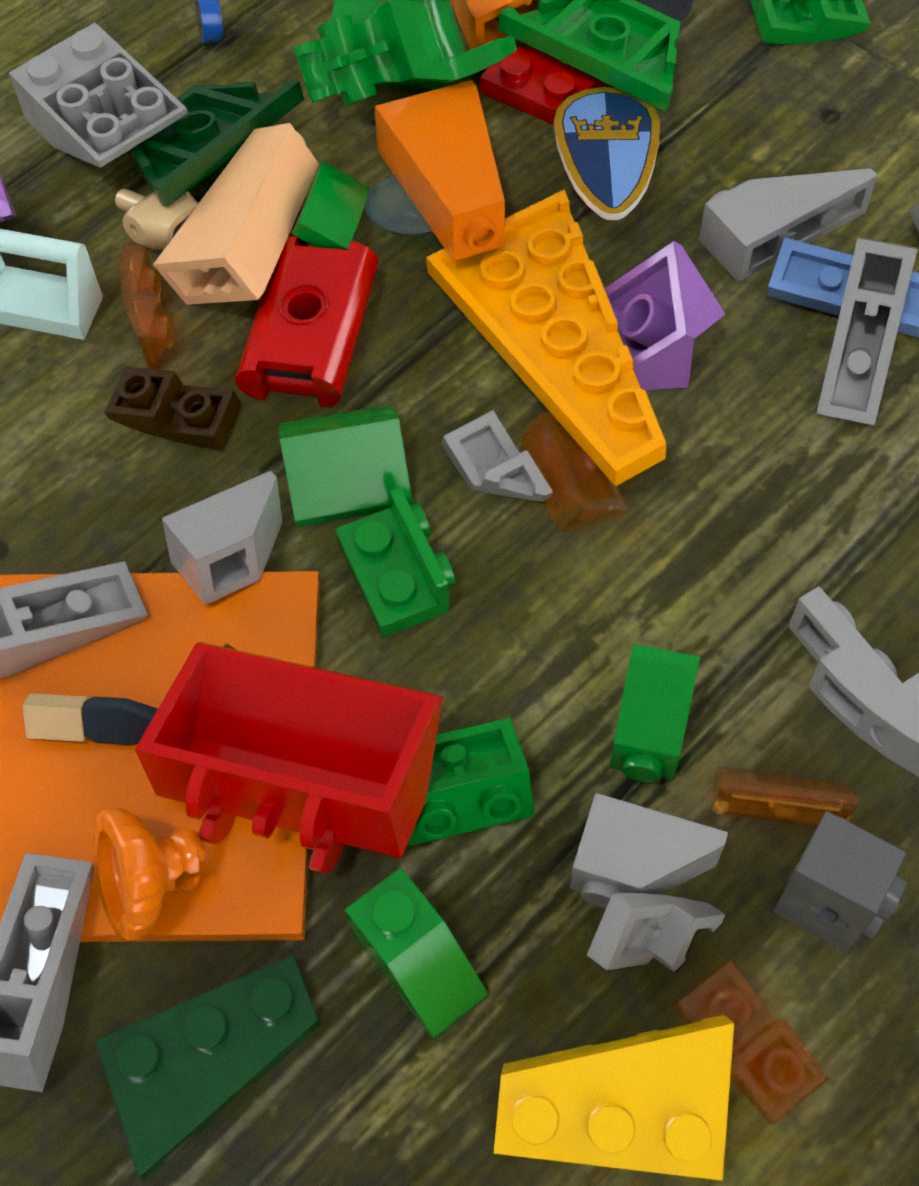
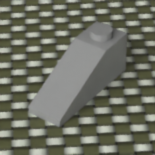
M871 168L748 180L729 191L722 190L705 203L699 241L737 282H740L777 261L784 237L810 244L865 214L878 175Z
M857 238L816 414L875 425L918 250L916 247Z
M125 561L0 588V679L23 672L144 621L148 614Z
M25 853L0 922V1086L43 1092L64 1025L94 873L93 862Z

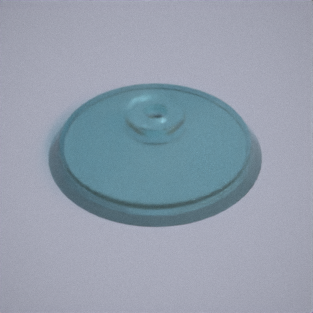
M395 175L381 180L369 190L365 203L366 213L383 230L395 235L408 237L434 233Z

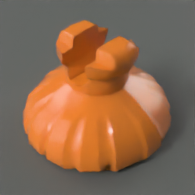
M110 808L102 810L98 814L93 835L96 878L106 916L117 936L127 941L139 939L150 931L157 922L166 891L179 888L184 893L193 891L196 888L195 885L199 883L200 878L199 862L204 860L205 855L203 843L196 831L182 828L173 832L170 838L156 839L139 817L125 809Z

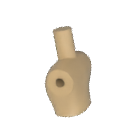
M121 189L115 198L116 206L126 211L122 222L129 237L134 242L155 250H164L199 204L188 191L168 207L161 205L153 192L148 196H143L128 189Z

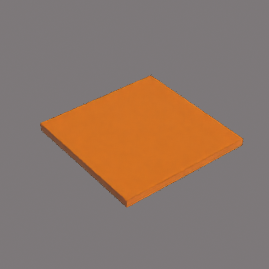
M263 572L259 581L207 605L203 604L179 573H130L148 614L144 621L23 672L0 679V922L25 853L93 862L94 873L80 942L305 940L309 848L301 846L300 832L275 827L269 838L260 837L252 833L253 820L238 816L235 817L231 830L220 843L210 844L202 841L205 855L204 860L199 862V883L195 885L196 888L193 891L183 893L179 888L166 891L157 922L150 931L139 939L127 941L117 936L106 916L96 878L93 835L98 814L102 810L110 808L125 809L139 817L151 834L158 839L163 837L170 838L173 832L182 828H188L199 833L203 818L207 812L200 820L187 816L186 803L157 796L135 752L138 743L120 745L95 743L88 738L84 742L26 738L22 704L29 693L87 696L91 698L94 696L127 698L159 708L197 642L221 647L227 643L239 651L317 668L320 603L319 572ZM63 574L0 575V588Z

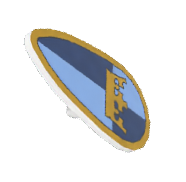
M600 87L585 89L569 96L557 108L554 119L557 149L566 173L575 191L588 207L606 220H620L637 206L647 191L653 174L659 148L660 119L653 105L618 88Z

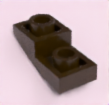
M125 367L104 413L108 419L149 435L187 445L222 450L242 403L234 390L183 385L175 371Z

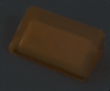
M540 413L522 435L521 444L524 451H528L553 491L551 497L545 500L556 530L558 532L573 531L623 516L628 510L618 487L609 480L552 414Z
M717 767L715 770L712 811H715L717 814L817 827L826 810L849 821L858 806L857 794L849 785L843 782L729 767Z

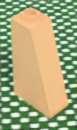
M290 123L257 128L252 131L154 262L153 266L186 305L259 300L264 293L320 165L306 146L303 137L295 131Z

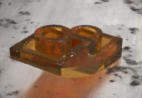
M123 245L120 279L125 309L141 356L148 369L161 370L164 349L172 348L175 333L173 316L165 314L160 297L161 276L157 269H152L145 245Z
M732 961L723 962L671 1004L686 1025L720 1015H725L734 1022L730 1080L770 1124H776L828 1080L826 1074L785 1019H774Z

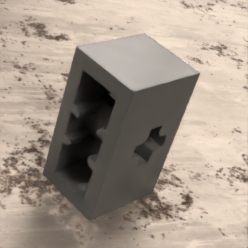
M826 810L773 912L848 953L861 934L873 939L883 920H888L895 910L907 885V881L896 876L907 852Z

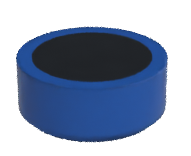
M195 0L196 19L202 44L221 42V39H223V25L219 0Z

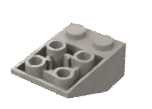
M96 23L78 31L71 37L9 72L24 118L54 148L100 168L188 114L187 108Z

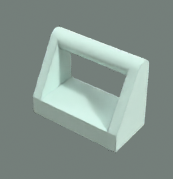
M0 229V252L63 263L67 266V277L5 266L0 254V324L85 340L103 298L86 246L76 242Z

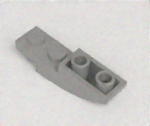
M820 586L816 587L799 598L788 626L818 662L808 687L858 737L886 758L919 777V673L902 683L897 677L896 669L889 657L882 651L873 649L856 630L855 622L849 611L841 603L832 602Z

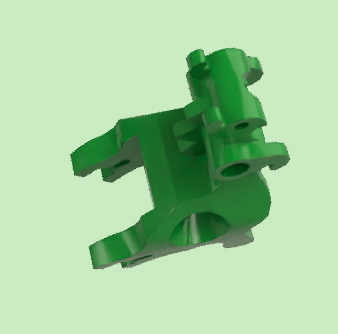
M379 0L361 22L353 24L350 14L335 18L321 24L317 28L320 40L309 41L293 47L311 102L316 103L341 94L344 107L377 95L375 86H386L415 94L436 90L486 69L517 50L512 35L465 51L449 0Z

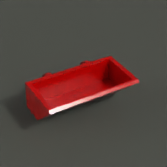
M197 642L135 748V752L157 796L186 803V813L191 818L200 820L207 812L198 833L201 841L210 844L220 843L231 830L236 816L253 820L252 833L260 837L269 838L275 827L300 832L301 846L314 850L309 863V869L328 874L338 863L345 844L402 858L426 802L443 696Z

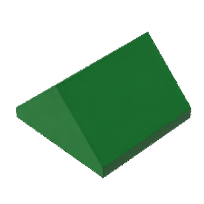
M393 404L279 423V438L296 527L380 512L390 508L388 491L397 487L402 488L409 505L413 504L400 421Z

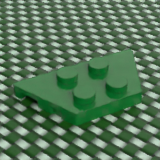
M539 0L538 9L519 15L513 7H508L499 13V31L509 36L513 35V38L558 59L562 63L573 66L601 80L605 84L614 86L663 111L669 108L673 90L672 83L676 64L680 21L635 0Z

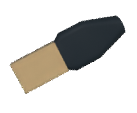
M29 693L22 704L26 738L84 742L88 738L95 743L120 745L139 743L158 708L127 698L97 696L91 698L87 696Z

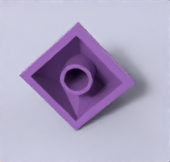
M673 241L604 288L618 322L619 335L623 345L628 346L633 359V370L643 390L688 388L694 339L725 315V312L682 245Z

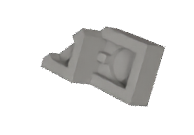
M493 410L443 436L441 443L443 449L471 490L541 502L551 497L553 491L527 450L522 453L518 451Z
M613 893L587 956L606 970L645 965L655 958L675 972L686 961L685 955L695 932L698 929L704 928L714 932L722 924L726 914L711 904L681 897L650 893Z

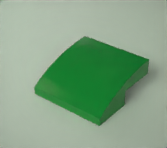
M750 0L763 43L806 44L832 41L865 32L870 25L862 0Z

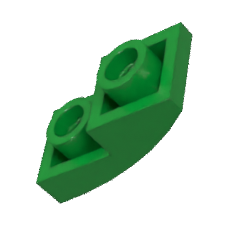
M322 161L302 204L303 208L291 234L314 247L348 250L361 218L370 187Z

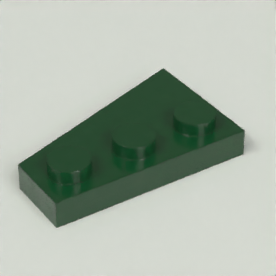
M293 955L95 1040L138 1178L143 1181L147 1180L165 1164L163 1160L192 1134H199L218 1117L216 1113L251 1082L256 1083L321 1026Z

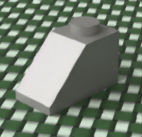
M595 793L572 868L570 889L581 892L580 896L586 902L604 909L607 908L613 893H650L662 895L716 867L724 849L728 832Z

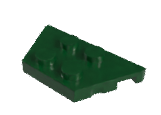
M294 79L284 80L282 87L272 93H258L255 82H238L230 85H193L177 97L187 108L188 114L127 152L161 205L168 207L205 177L215 174L224 162L237 153L254 129L272 126L304 101L300 81Z

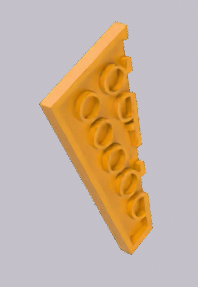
M565 189L505 218L504 247L457 261L451 259L445 248L426 257L428 274L615 486L666 459V441L646 391L641 389L633 370L632 356L628 346L623 345L618 332L617 319L595 264L589 260L583 245V234L578 222L573 220Z

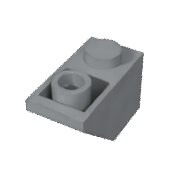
M272 471L162 518L171 564L204 605L260 580L283 523L277 477Z

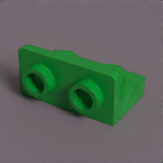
M401 487L388 491L390 508L335 529L337 543L382 638L450 612L449 587L456 584L451 565L443 551L433 553L426 539L431 536V530L421 505L418 502L409 505Z
M511 718L437 734L426 802L408 845L421 844L529 818L534 815L529 768Z

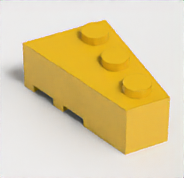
M725 1015L702 1019L701 1022L660 1031L657 1029L616 1041L593 1046L592 1044L503 1064L493 1154L723 1181L734 1022Z

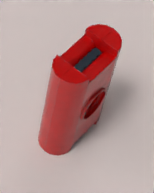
M288 236L266 289L261 296L236 373L235 383L241 391L248 396L263 401L266 400L268 391L315 396L320 407H331L340 401L378 268L379 260L369 247L353 241L350 242L348 250L300 246L297 236Z

